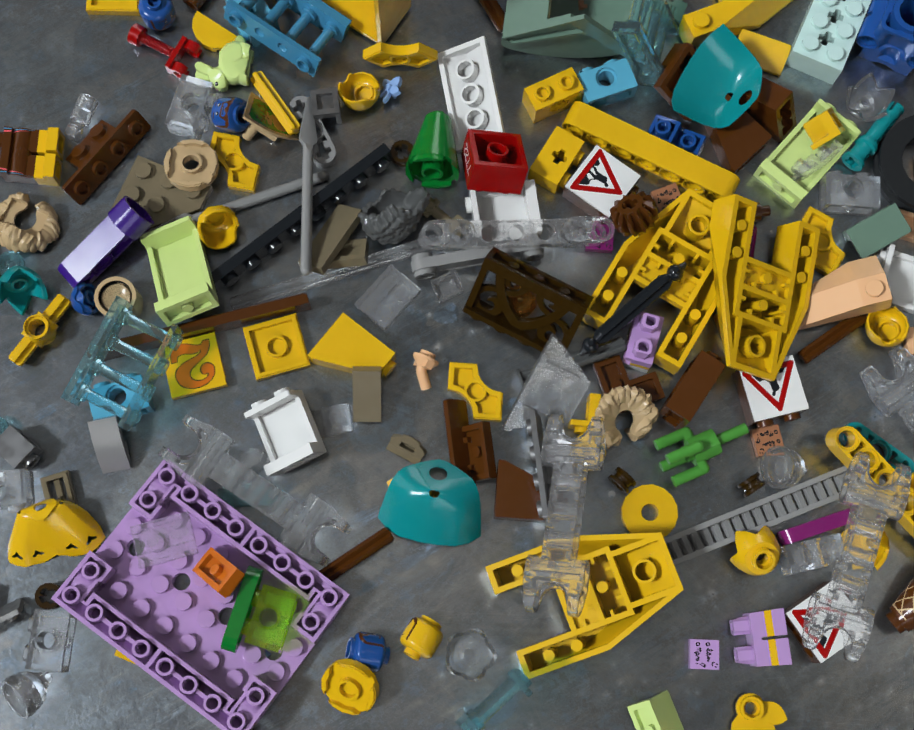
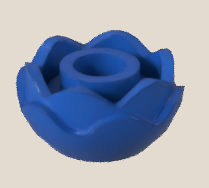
M81 282L73 288L70 295V301L74 310L85 316H93L99 311L94 302L95 286L93 284Z

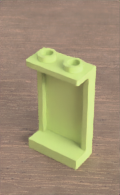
M819 99L771 155L759 165L753 176L795 209L861 134V131L853 121L839 114L832 104ZM832 107L845 131L812 150L810 145L813 142L805 131L803 124Z
M190 216L154 229L140 237V241L148 253L158 302L154 303L155 312L167 327L220 306L204 243L199 237L197 225Z

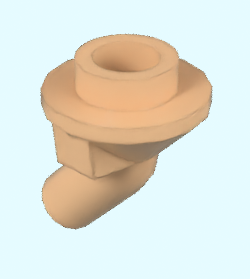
M421 349L420 353H413L415 360L413 365L416 366V374L421 390H427L431 388L427 370L437 367L439 362L435 360V354Z

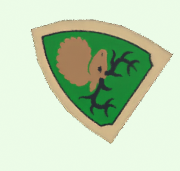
M250 92L242 117L250 123L242 133V137L245 140L251 141L257 132H260L273 142L277 138L299 140L298 134L289 135L262 98Z

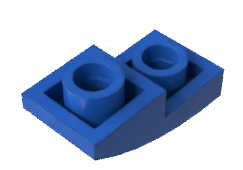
M656 114L648 130V133L697 156L700 155L706 143L705 135L682 128L681 122Z

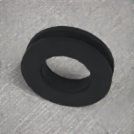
M914 115L898 122L880 141L878 150L873 157L872 167L875 183L882 196L890 204L896 203L899 209L914 213V181L908 177L903 167L902 159L905 148L914 144Z

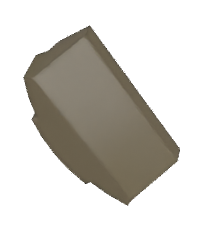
M393 434L386 448L413 464L421 462L427 453L418 440L406 434Z

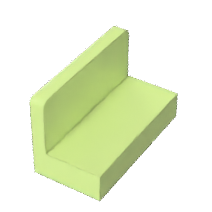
M668 690L627 706L636 730H684Z

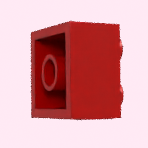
M468 129L461 153L467 190L521 194L528 172L521 134Z

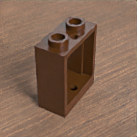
M703 350L698 353L690 362L659 410L660 419L677 430L685 427L692 420L726 367L718 355L711 351L705 352Z

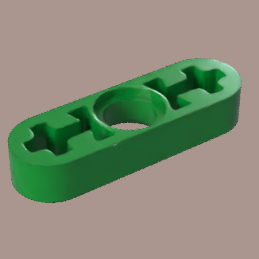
M248 566L222 639L221 649L233 653L237 652L261 584L264 570Z

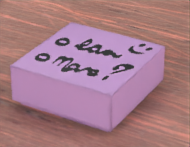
M688 639V669L719 670V640Z

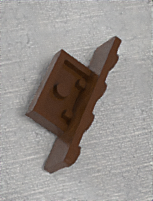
M132 109L116 128L101 120L91 128L89 134L80 144L72 149L71 154L66 158L78 170L62 186V190L77 204L82 205L149 131L151 125L135 109Z
M443 400L450 463L471 477L475 484L497 478L490 422L481 421L469 425L465 400Z

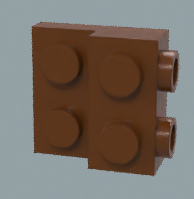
M690 43L674 44L661 64L665 70L653 86L671 106L674 88L697 50ZM678 113L684 120L692 121V119Z

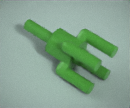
M742 423L717 435L712 429H708L694 436L690 427H683L653 440L657 451L683 440L684 446L666 454V459L660 461L659 466L662 472H666L686 462H692L695 465L694 467L671 476L673 485L675 487L707 474L710 471L707 460L722 453L721 445L748 434L749 430L747 425Z

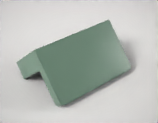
M893 203L841 233L847 242H852L859 256L866 258L910 233L911 228L896 203Z

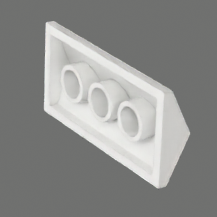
M481 36L438 53L439 69L448 116L452 121L457 153L462 152L468 129L505 133L486 37Z

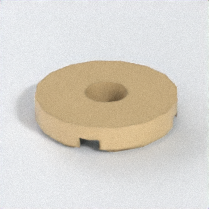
M196 139L178 142L177 146L167 151L164 159V170L170 183L180 190L189 192L200 191L210 186L217 178L220 169L216 152L206 142ZM191 160L197 161L199 163V165L192 170L186 169L184 167L185 164Z

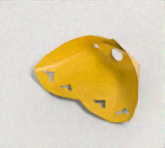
M45 499L17 512L8 544V560L11 564L29 567L47 562L56 555L70 557L85 555L89 551H94L104 541L105 535L101 526L82 507L68 500ZM39 504H46L42 510H35V507L39 506ZM88 536L97 537L96 539H92L90 544L87 545ZM70 544H73L78 548L72 547L70 549H67L66 547H68ZM35 550L38 552H44V554H37L36 557H33V555L35 554ZM17 552L18 555L23 559H20L18 557L13 558L12 556L15 555Z

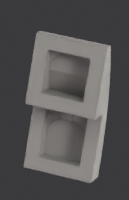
M118 415L89 420L87 424L102 473L132 468L127 442L123 440Z

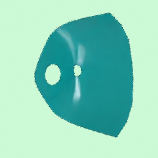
M724 24L714 30L700 44L682 72L674 88L671 100L674 111L712 128H724L736 121L757 100L762 84V68L759 62ZM751 90V98L745 104L740 105L739 100L741 96ZM728 93H733L731 99L727 101L725 96Z
M435 459L412 464L402 468L393 477L382 502L378 519L397 536L413 541L443 546L468 544L481 536V503L478 488L471 477L445 460ZM439 467L447 472V477L442 480H436L430 476L429 471L432 468ZM431 490L437 491L439 496L436 498L431 497L429 492Z

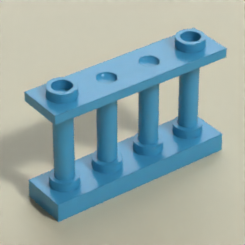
M233 0L227 1L224 19L312 77H315L321 62L318 54L331 38L341 43L347 36L352 21L321 0H277L276 5L263 20L250 12L258 0H244L240 5ZM289 8L298 14L300 18L285 35L274 28L273 24ZM312 23L323 32L311 47L306 49L295 40L306 26Z

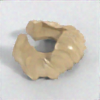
M22 192L9 195L6 200L0 203L1 247H6L9 251L13 250L15 253L19 251L35 253L37 250L43 252L47 244L56 241L60 234L58 215L55 209L45 201L39 202L35 205L37 209L36 223L30 229L22 230L16 227L15 218L19 213L28 208L29 195Z
M628 384L623 387L618 386L612 388L608 394H604L600 399L599 405L595 410L596 424L594 429L597 437L603 440L607 449H610L612 446H619L621 443L622 435L615 426L616 417L620 412L628 410L633 415L631 428L624 429L629 439L633 442L644 438L652 429V425L657 421L659 417L658 408L651 402L652 395L646 394L644 389H638L636 386L630 387Z

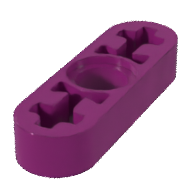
M851 507L777 532V536L781 546L859 521L855 508Z

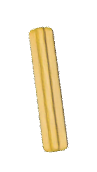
M263 71L253 72L250 78L251 83L289 135L298 134L301 128L300 122Z

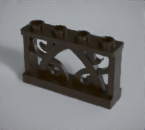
M493 247L482 263L481 270L462 311L472 319L490 325L497 332L507 334L517 339L521 344L539 350L546 357L558 359L565 355L594 297ZM489 271L496 274V285L484 284ZM512 283L521 287L520 289H509L514 287ZM486 291L496 292L497 295H492L486 300L492 301L495 306L480 299L481 293ZM528 291L536 294L537 305L544 315L533 318H520L509 296H521ZM544 299H546V300H548V301H550V302H552V303H554V304H549V305H548L549 308H548L547 305H546L545 302H544ZM569 311L576 314L571 327L562 319ZM554 322L558 324L563 331V338L561 340L546 333L547 331H551L554 335H556L557 329L553 324Z

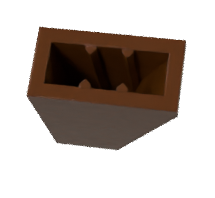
M762 77L760 94L746 112L773 136L772 139L781 143L797 126L793 91ZM751 90L741 96L739 100L740 105L745 104L751 98Z
M727 94L725 99L729 101L731 96ZM746 111L730 126L724 128L705 126L721 167L734 174H737L758 155L773 137Z
M499 459L497 463L494 519L546 523L538 515L537 501L541 499L539 490L536 491L533 475L506 460ZM565 495L553 497L555 524H562L564 518H569L570 501L565 500Z

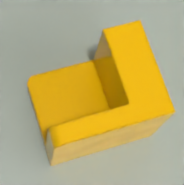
M832 107L803 124L805 131L813 142L810 145L812 150L845 131Z

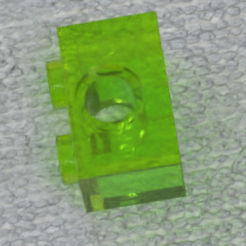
M263 584L262 590L257 589L253 597L252 606L256 608L252 619H246L242 630V635L246 636L244 642L281 654L300 596ZM267 610H274L277 614V621L274 625L267 627L262 623V615Z

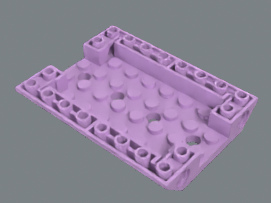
M165 457L129 501L128 504L132 508L95 553L89 551L51 599L221 730H252L332 624L350 594ZM136 540L143 541L145 544L143 553L138 556L131 555L130 545ZM210 547L243 573L246 572L248 566L264 570L261 584L236 653L221 649L227 625L221 623L220 614L225 609H233L242 581L231 595L225 598L192 571ZM181 574H186L190 578V585L185 590H177L174 584L177 576ZM272 643H278L282 647V655L277 660H270L265 654L267 647Z

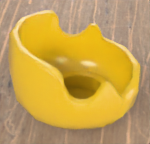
M363 71L354 74L349 73L343 83H338L339 97L352 110L365 111L371 108L380 97L381 89L379 82L370 73Z
M223 205L209 206L199 215L197 231L206 247L214 250L226 249L236 242L239 221L231 208Z
M896 306L868 313L865 322L867 337L871 342L882 347H894L901 344L906 339L910 328L907 316L898 310Z

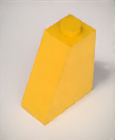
M344 312L308 354L309 360L315 365L352 373L353 366H381V377L383 375L387 377L397 365L394 362L396 360V353Z

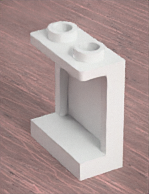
M534 179L525 180L521 194L469 190V197H465L466 213L472 214L473 223H468L470 239H475L476 248L519 241L520 237L529 234H539L541 239L543 230Z
M890 243L883 250L880 249L876 256L886 274L893 298L891 307L896 306L899 310L914 314V256L896 251V245Z
M289 387L282 388L274 392L275 397L268 401L263 399L251 405L252 409L244 413L245 419H253L270 459V463L263 466L267 476L283 475L327 452L302 390H290Z

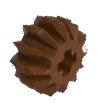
M632 191L630 195H623L621 200L614 201V206L610 209L614 228L617 229L618 233H622L624 237L630 234L636 237L640 232L646 233V229L654 227V221L659 219L655 200L652 199L651 195H646L644 191L637 194Z

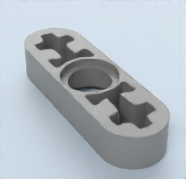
M296 96L289 103L290 110L300 123L303 116L298 111L297 106L302 105L303 108L305 107L306 96ZM315 119V125L321 131L317 136L318 140L313 149V161L320 168H329L337 160L336 149L321 119ZM322 143L325 152L329 155L328 159H324L320 155L317 145Z

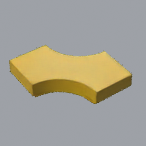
M379 42L363 50V59L382 68L393 65H408L420 68L438 60V51L420 42L411 45H391Z
M214 131L210 147L216 152L219 164L227 171L228 188L255 194L261 167L250 162L242 154L240 136Z
M809 206L801 221L821 229L814 270L826 276L839 268L846 254L833 240L832 225L834 219Z
M449 362L447 391L455 392L467 400L473 412V420L501 422L503 393L492 390L483 383L478 373L477 364Z

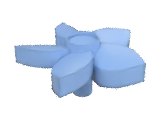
M400 76L393 78L391 81L388 79L383 80V89L380 91V97H383L382 101L384 104L389 101L391 96L396 99L401 94L399 88L402 85V78Z

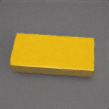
M742 29L738 39L759 62L762 71L780 77L792 46Z

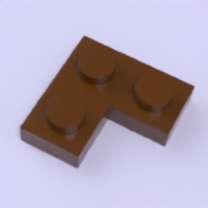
M620 355L592 365L603 395L608 394L612 388L623 387L628 384L630 387L636 386L638 389H644L646 394H651V402L653 403L665 398L656 371L629 380ZM624 410L620 412L618 415L628 412V410Z

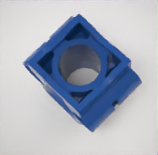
M872 0L856 37L857 44L861 46L858 54L859 57L884 64L893 71L905 76L914 69V0Z

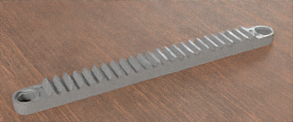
M859 460V464L864 468L867 461ZM842 466L666 537L664 540L674 565H678L734 542L736 531L759 532L765 525L769 528L865 489V487L854 478V475L845 466Z

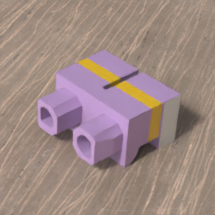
M642 312L631 321L626 341L627 350L623 352L621 359L624 367L644 373L648 372L653 364L664 317Z
M784 608L743 613V617L729 620L732 636L746 634L747 646L734 647L735 663L750 664V666L754 667L792 665L788 638L762 640V637L788 635Z

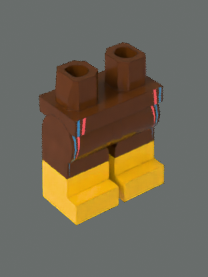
M4 126V131L0 132V176L10 183L60 186L62 162L60 160H63L65 136L60 128L48 127V130H31L27 128L14 129L13 127Z

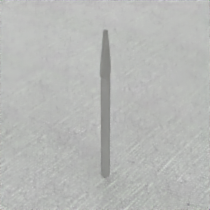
M311 97L306 98L299 133V141L303 145L300 271L305 276L309 275L312 271L313 149L318 140Z
M327 171L314 173L313 185L327 181L329 173ZM302 178L222 205L231 208L234 212L301 190ZM203 211L195 214L183 213L147 232L186 216H190L197 225L198 217Z

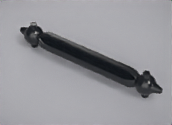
M683 262L678 265L673 264L669 266L667 274L659 275L597 328L593 337L584 339L579 355L583 356L597 352L599 344L607 343L670 289L673 281L680 280L683 277L687 264Z

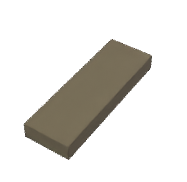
M342 204L337 205L312 241V272L325 274L360 223L361 219L358 217V214L362 212L361 209Z

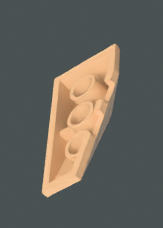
M874 255L847 262L814 282L811 288L809 307L798 330L891 308L893 298L886 274L877 256Z

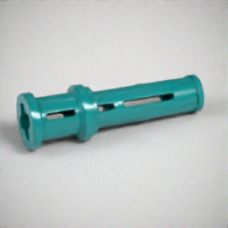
M895 101L890 102L871 128L864 135L857 137L852 149L845 152L842 156V162L846 167L857 172L864 168V162L869 156L877 152L880 140L904 113V107L897 102L895 105Z

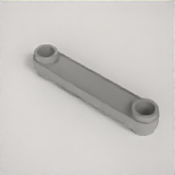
M529 234L520 237L519 241L439 255H433L430 252L417 253L411 256L412 274L416 280H426L435 277L438 272L482 265L485 257L493 247L517 259L522 258L524 262L536 261L544 257L542 239H540L539 234Z

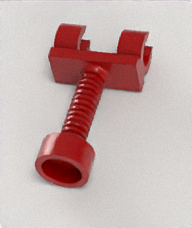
M135 23L128 33V43L136 47L145 44L168 56L169 59L165 64L167 73L185 80L190 72L187 71V66L180 63V60L185 52L194 58H199L203 51L200 49L201 45L182 36L174 48L148 35L146 27Z

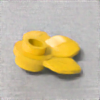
M745 693L736 701L735 710L737 715L731 723V730H775V725L787 721V716L782 707L777 703L763 701L760 696L754 693ZM751 702L754 705V711L748 714L745 710V705Z

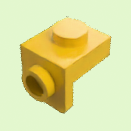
M590 393L588 395L585 420L570 419L568 429H573L574 433L578 435L591 433V431L595 432V410L599 405L601 394Z

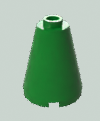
M438 110L430 112L425 116L405 168L406 176L413 183L414 179L421 181V186L426 188L439 189L449 187L453 180L456 179L457 181L459 179L460 173L451 118L443 111Z

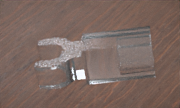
M80 93L70 115L71 122L67 125L64 132L65 135L69 136L68 139L76 143L81 141L84 128L89 126L98 106L96 98Z

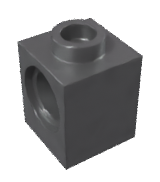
M9 425L0 435V456L14 469L22 472L26 469H31L37 464L40 459L39 455L43 450L21 430Z

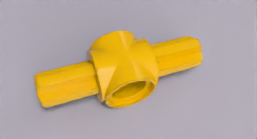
M58 294L43 313L38 311L37 314L29 316L25 320L23 331L21 332L24 337L8 358L21 367L38 346L42 349L44 345L52 343L57 335L56 330L59 328L56 323L70 307L71 301L65 296ZM45 325L44 332L35 336L37 327Z

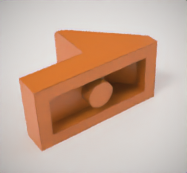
M212 547L208 549L192 569V571L225 598L231 595L245 575V573Z

